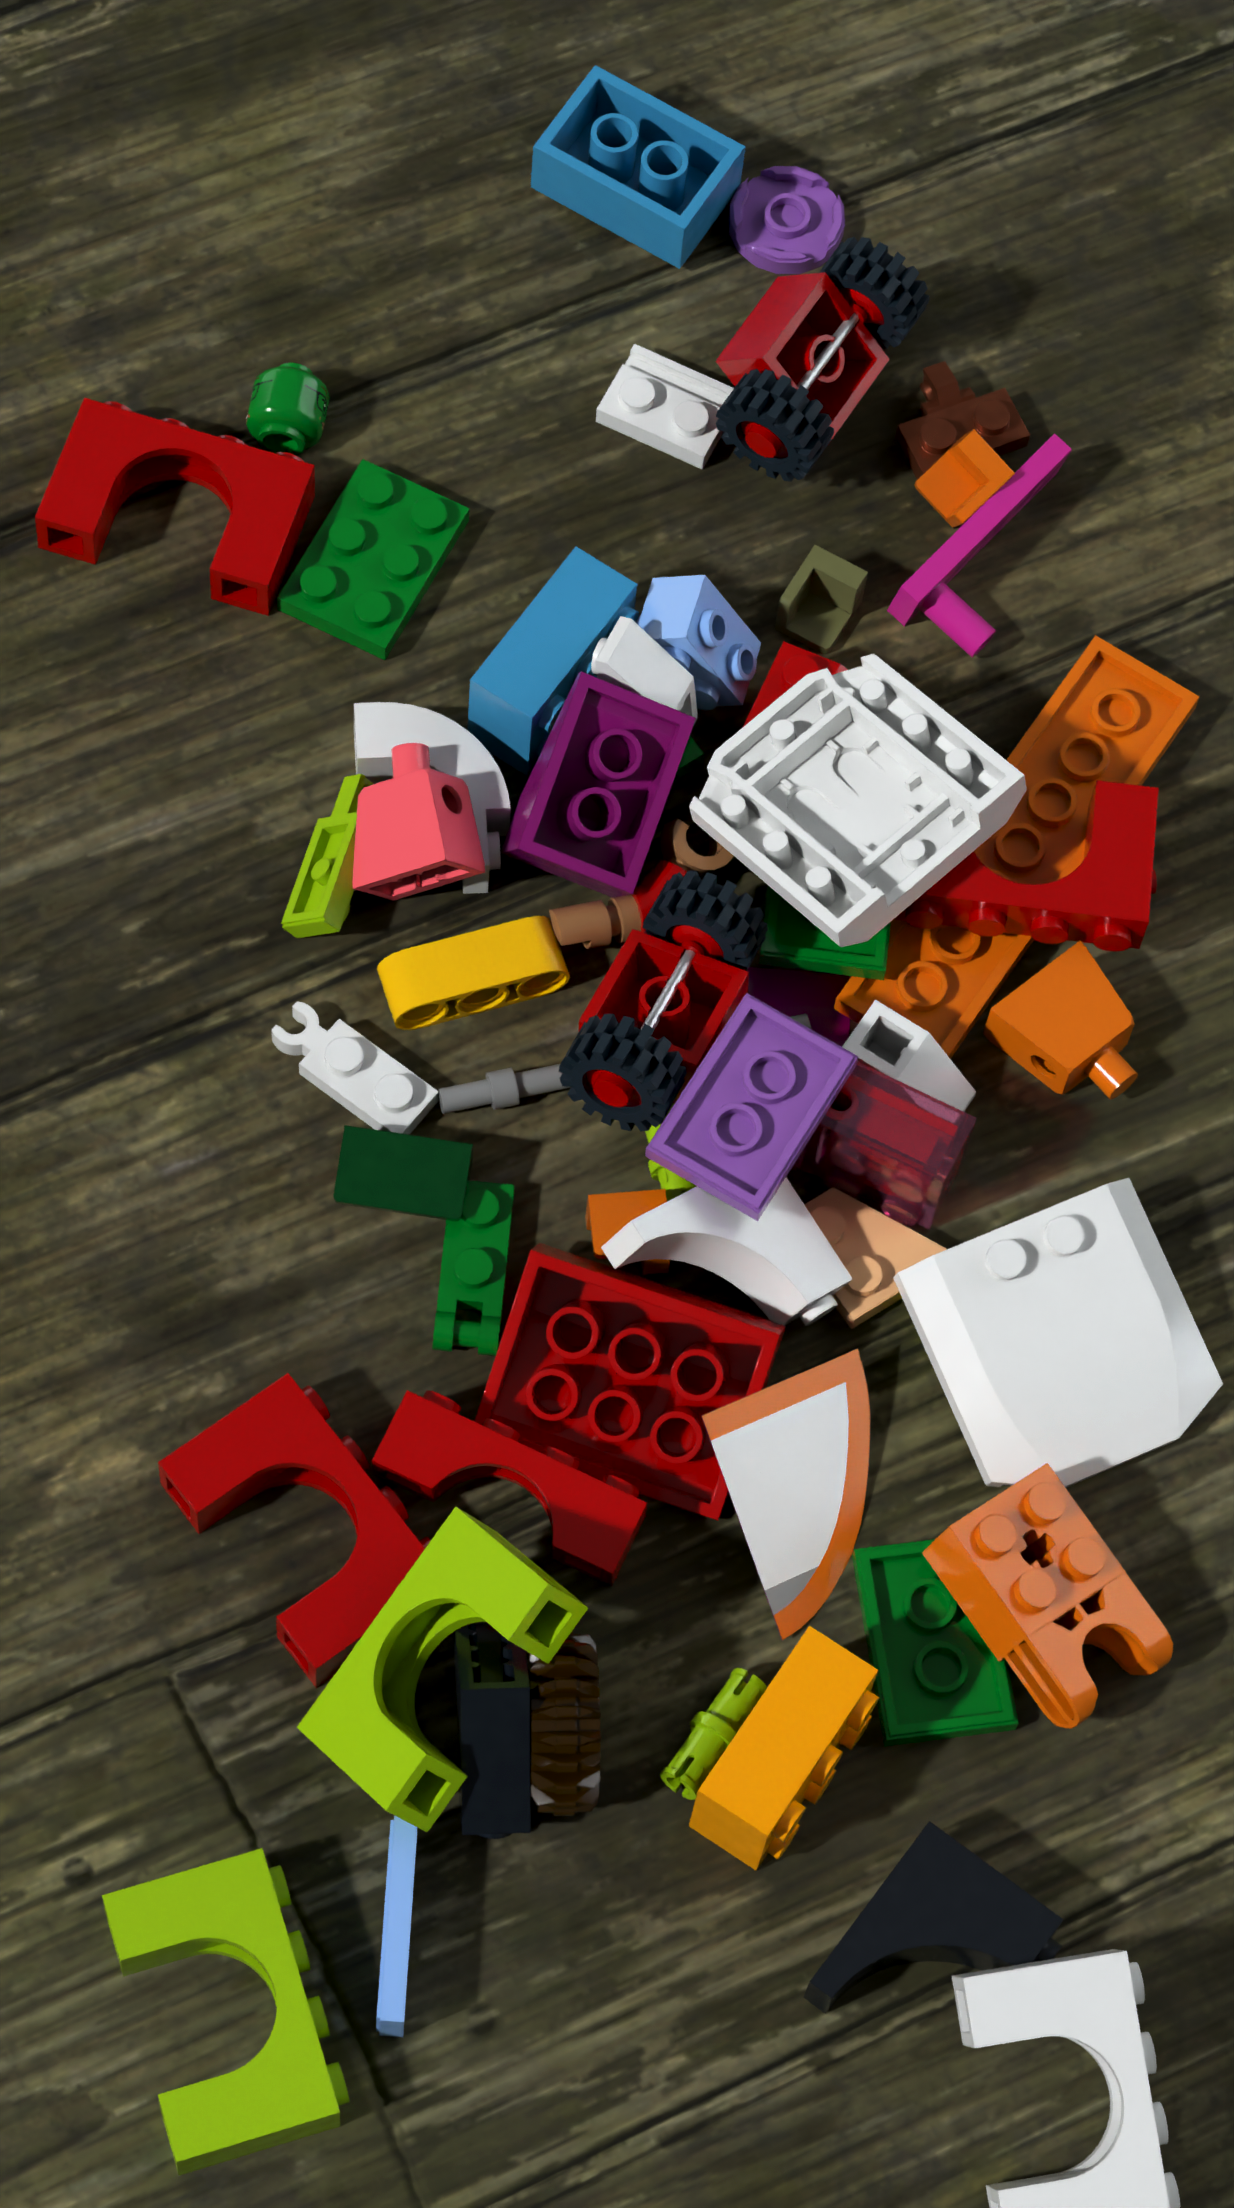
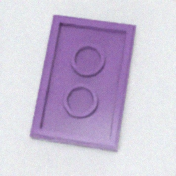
M746 993L646 1147L645 1157L758 1221L855 1069L858 1056Z

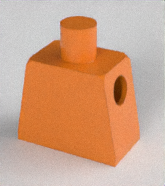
M1078 941L990 1009L983 1035L1057 1094H1066L1089 1077L1112 1100L1129 1088L1138 1076V1073L1119 1054L1128 1044L1134 1028L1133 1016L1087 947L1081 941Z

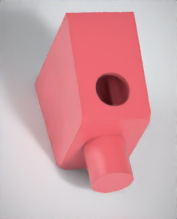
M405 743L391 749L393 778L364 787L358 795L353 889L395 901L485 873L484 858L466 783L463 779L431 769L429 747L425 744Z

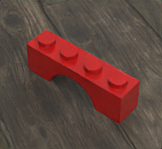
M408 1390L406 1391L372 1459L374 1475L432 1502L436 1501L455 1485L474 1478L493 1477L516 1483L529 1491L539 1501L549 1518L553 1534L552 1558L613 1586L646 1517L647 1502L638 1498L640 1490L637 1487L613 1475L605 1474L602 1481L585 1474L578 1470L580 1462L559 1449L545 1446L541 1453L518 1442L521 1435L513 1428L499 1421L485 1418L481 1425L459 1415L460 1405L444 1395L426 1390L424 1396L421 1397Z

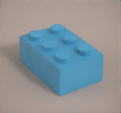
M595 65L533 146L531 188L680 269L741 184L746 146Z
M575 546L470 679L467 730L491 754L526 776L532 772L578 673L582 671L597 677L596 674L592 673L591 662L599 640L601 638L608 639L620 616L637 622L639 612L635 610L637 583Z

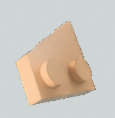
M834 1187L804 1204L853 1278L833 1295L838 1304L836 1309L851 1329L902 1299L893 1279L898 1272L932 1255L947 1250V1248Z

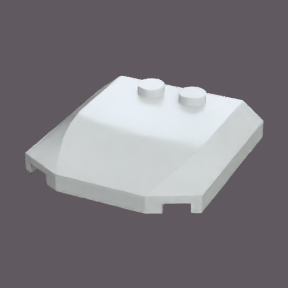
M874 653L860 657L862 666L832 675L828 668L805 675L714 751L707 766L709 777L699 799L694 796L689 806L692 820L840 947L867 942L1003 827L1027 790L1025 775Z
M1130 1178L1102 1185L932 1255L898 1272L893 1277L986 1486H1012L1046 1463L1050 1465L1065 1488L1179 1439L1223 1385Z

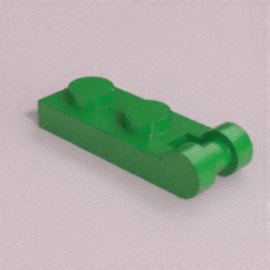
M468 1180L462 1218L459 1221L446 1220L432 1350L452 1352V1346L454 1345L478 1348V1355L496 1356L499 1344L515 1185ZM456 1309L482 1312L481 1322L456 1320Z

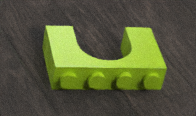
M455 1506L296 1728L383 1809L428 1832L468 1777L425 1738L417 1723L415 1692L421 1671L431 1653L455 1630L468 1624L487 1622L508 1641L549 1664L588 1607L497 1531Z
M263 1848L102 1895L105 1914L123 1977L192 1956L217 1954L234 1958L251 1967L267 1984L275 2001L277 2011L273 2030L264 2047L251 2061L227 2074L158 2094L160 2111L179 2176L340 2127L339 2105L349 2103V2095L339 2062L326 2065L319 2039L330 2036V2031L319 1995L307 1999L299 1973L309 1971L311 1968L300 1930L287 1933L280 1908L291 1905V1899L281 1865L268 1868Z

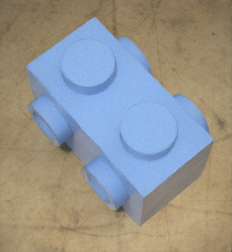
M706 575L652 578L642 613L636 623L694 676L697 709L712 710L716 706L743 705L750 680L756 672V659L761 642Z

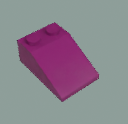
M582 671L579 672L520 796L500 853L610 897L633 894L696 718Z

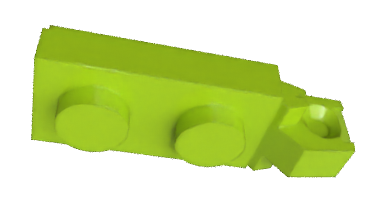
M363 774L344 777L331 816L317 820L281 922L283 924L282 928L296 938L340 932L342 924L348 916L350 901L354 892L352 883L358 795L364 787L373 785Z

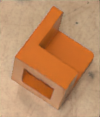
M973 429L964 434L915 481L914 486L944 520L954 528L963 524L1015 473Z
M657 1189L588 1195L585 1219L586 1228L591 1231L595 1258L608 1259L601 1247L631 1220L667 1202L666 1190ZM653 1259L641 1261L643 1275L668 1273L670 1260Z

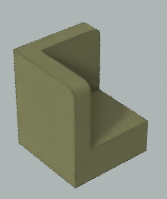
M814 545L779 600L774 629L824 655L829 654L862 603L868 572Z

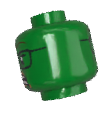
M284 363L279 367L265 370L256 377L252 388L246 417V425L250 434L257 440L261 448L272 453L288 452L299 455L303 450L313 447L320 441L324 429L330 399L327 387L317 376L313 375L309 368L298 363Z

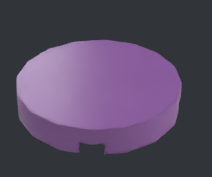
M773 166L761 170L760 176L752 178L749 182L747 178L738 186L730 203L729 235L737 251L755 267L775 274H802L821 267L837 249L844 233V204L839 195L836 198L835 194L829 189V183L819 174L797 166Z

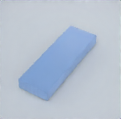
M394 1816V1820L390 1821L376 2031L379 2032V2036L403 2037L418 1830V1827L397 1816Z

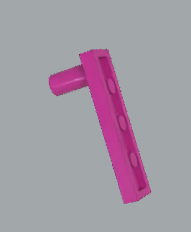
M1054 433L900 587L887 611L903 626L921 611L972 658L976 656L997 631L946 584L1058 473L1072 449Z

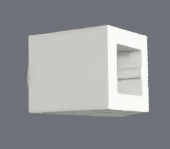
M620 616L608 639L601 638L595 647L591 662L592 673L596 674L597 678L695 717L697 720L694 676L634 620Z
M876 999L842 1046L858 1056L857 1065L851 1076L900 1101L910 1103L950 1125L955 1126L975 1097V1089L928 1031Z

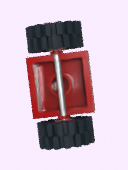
M855 237L848 238L845 243L841 242L819 273L778 276L715 362L735 386L717 411L716 417L719 419L716 422L718 430L724 431L721 438L726 445L734 444L736 446L733 453L741 459L746 456L751 460L750 467L756 471L763 467L766 469L767 476L774 479L779 474L784 481L792 482L794 478L797 480L803 479L890 360L882 349H887L890 344L893 348L898 346L925 311L926 305L929 303V295L924 294L928 289L925 281L915 280L919 272L914 266L906 268L902 264L906 258L897 252L893 257L887 253L888 246L881 242L874 248L870 238L861 237L859 242H857Z
M687 871L685 876L679 872L673 875L670 881L667 880L647 914L642 927L646 929L645 933L632 929L582 1014L579 1020V1033L559 1066V1072L563 1073L560 1077L562 1086L571 1087L568 1096L574 1102L583 1100L585 1104L582 1110L590 1116L594 1111H597L603 1115L601 1122L611 1126L614 1120L620 1122L621 1129L632 1131L634 1125L638 1127L640 1132L648 1131L651 1125L655 1128L660 1125L672 1103H676L745 994L748 993L749 972L747 970L764 942L768 929L767 923L761 922L764 917L761 908H750L754 899L747 892L741 896L734 893L737 887L736 884L729 880L726 881L724 886L717 884V875L708 872L703 880L700 879L697 871Z

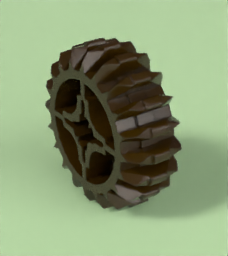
M571 1632L549 1664L526 1652L530 1685V1803L536 1812L553 1813L554 1816H574L575 1812H592L599 1796L601 1711L598 1653L596 1651V1644L590 1635L573 1634Z

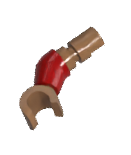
M676 818L664 825L660 836V849L664 860L657 862L639 885L635 887L633 894L612 897L609 899L608 906L602 900L550 909L549 913L554 934L561 946L581 942L586 949L609 945L612 937L617 942H625L632 929L645 933L646 929L642 928L643 922L667 880L670 881L673 875L680 872L685 876L687 871H697L701 877L706 875L707 872H713L727 865L734 856L710 835H708L709 851L707 856L695 853L686 841V832L689 826Z

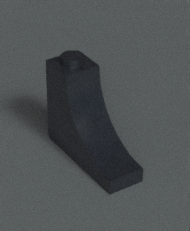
M487 1622L468 1624L453 1632L459 1769L468 1776L459 1788L462 1835H479L489 1839H500L508 1837L512 1833H531L530 1685L526 1652L524 1649L508 1641Z
M929 1821L810 1980L803 1998L826 2014L833 2004L850 1988L882 1970L912 1962L938 1961L966 1965L982 1971L1054 1959L1062 1945L1055 1941L1053 1936L1063 1919Z

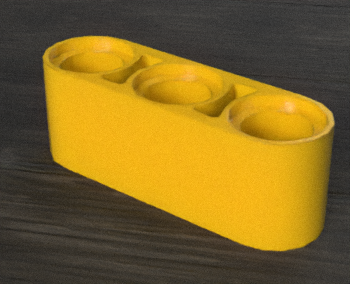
M546 916L525 917L403 949L385 957L377 966L395 1026L401 1030L420 1029L542 997L559 990L570 979L561 948L553 931L552 922Z

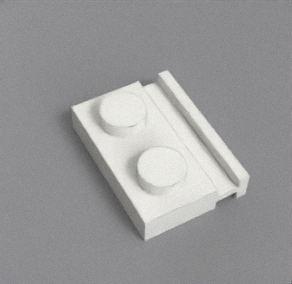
M634 344L625 365L622 364L597 407L595 422L703 470L724 432L717 429L716 422L719 419L716 417L717 411L734 388Z

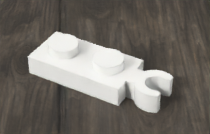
M297 1001L292 1006L293 1018L305 1026L304 1031L299 1034H290L278 1025H275L272 1029V1042L278 1050L288 1055L305 1056L299 1063V1074L375 1130L409 1135L438 1102L439 1091L341 1019H338L328 1031L319 1026L317 1013L306 1003Z

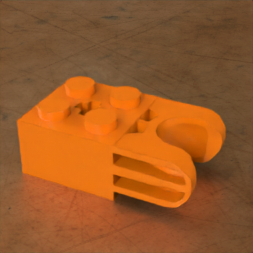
M1048 1463L950 1525L922 1552L996 1659L1000 1662L1005 1658L1045 1716L1058 1727L1072 1729L1088 1719L1096 1705L1098 1692L1083 1661V1644H1092L1103 1649L1130 1675H1151L1167 1665L1172 1658L1173 1642L1167 1629Z

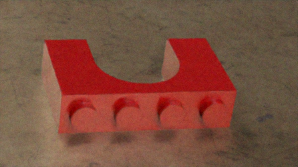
M84 398L35 515L38 548L96 565L115 516L123 502L131 494L146 485L164 480L193 482L217 495L230 513V518L210 566L211 599L269 616L315 498V465L306 463L300 457L288 452L272 453L248 446L242 440L230 435H220L217 437L190 429L186 424L175 419L163 418L159 420L133 412L127 406L118 402L107 401L102 403Z
M1096 780L1087 813L1084 860L1073 872L1057 881L1030 885L1007 880L987 868L973 851L894 919L906 921L909 925L921 929H933L944 925L968 928L972 933L981 936H998L1003 933L1027 935L1045 944H1058L1068 940L1093 943L1099 949L1112 952L1124 951L1128 948L1140 949L1150 916L1159 788Z
M287 1373L160 1460L158 1466L160 1484L198 1534L253 1496L276 1486L303 1485L312 1487L328 1494L345 1509L353 1522L357 1535L356 1544L349 1560L332 1578L276 1616L277 1638L312 1684L318 1688L335 1675L431 1540L428 1537H424L419 1541L404 1522L409 1518V1515L399 1497L388 1486L379 1490L365 1472L369 1468V1463L356 1442L348 1435L339 1439L326 1422L330 1418V1413L317 1392L309 1385L301 1389L290 1374Z

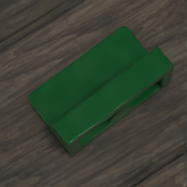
M345 1125L333 1194L334 1200L342 1205L459 1221L462 1218L467 1181L470 1180L473 1144Z

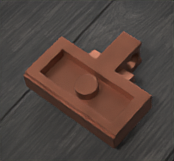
M945 361L923 368L924 377L923 382L920 383V389L927 402L921 403L920 411L922 417L899 424L895 436L917 479L964 434L973 429L999 456L1028 446L1030 434L1006 388L976 398L975 393L970 387L959 390L958 381Z

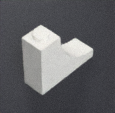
M787 1177L758 1221L696 1186L631 1220L601 1247L614 1269L638 1261L663 1259L686 1262L711 1271L743 1291L757 1304L770 1321L781 1325H786L799 1317L805 1326L817 1321L838 1306L833 1295L853 1279Z

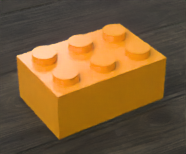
M809 1625L698 1789L689 1827L756 1871L767 1854L779 1859L800 1827L798 1822L806 1810V1807L801 1804L803 1800L806 1799L815 1805L836 1773L834 1768L843 1754L838 1749L839 1746L843 1745L847 1749L852 1750L872 1719L870 1714L879 1700V1697L871 1692L878 1669Z

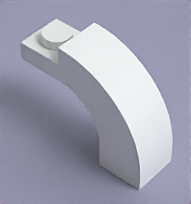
M395 702L354 703L356 775H365L373 784L393 778L391 749L400 744L421 743L429 747L431 769L463 779L466 783L484 858L485 873L463 879V894L488 893L489 870L500 869L499 837L507 835L511 811L509 793L504 777L490 752L467 729L446 716L429 709Z

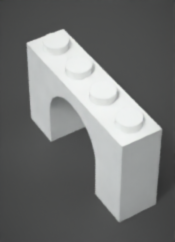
M1110 1949L952 1975L964 2046L981 2048L1041 2037H1065L1083 2047L1095 2059L1105 2076L1110 2095V2114L1105 2133L1098 2146L1085 2160L1063 2172L986 2185L989 2208H1180V2197L1175 2177L1172 2172L1164 2173L1160 2145L1168 2143L1167 2120L1162 2104L1160 2102L1152 2103L1148 2075L1155 2074L1157 2069L1155 2049L1149 2032H1140L1136 2008L1137 2004H1143L1145 2000L1143 1978L1138 1963H1129L1127 1951Z

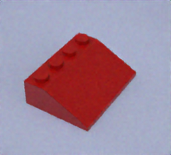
M539 1243L530 1250L474 1422L482 1425L485 1418L499 1421L513 1428L521 1435L519 1443L541 1453L545 1446L559 1449L580 1462L579 1471L602 1481L605 1474L616 1476L637 1487L642 1495L718 1521L729 1492L701 1416L766 1388L786 1326Z

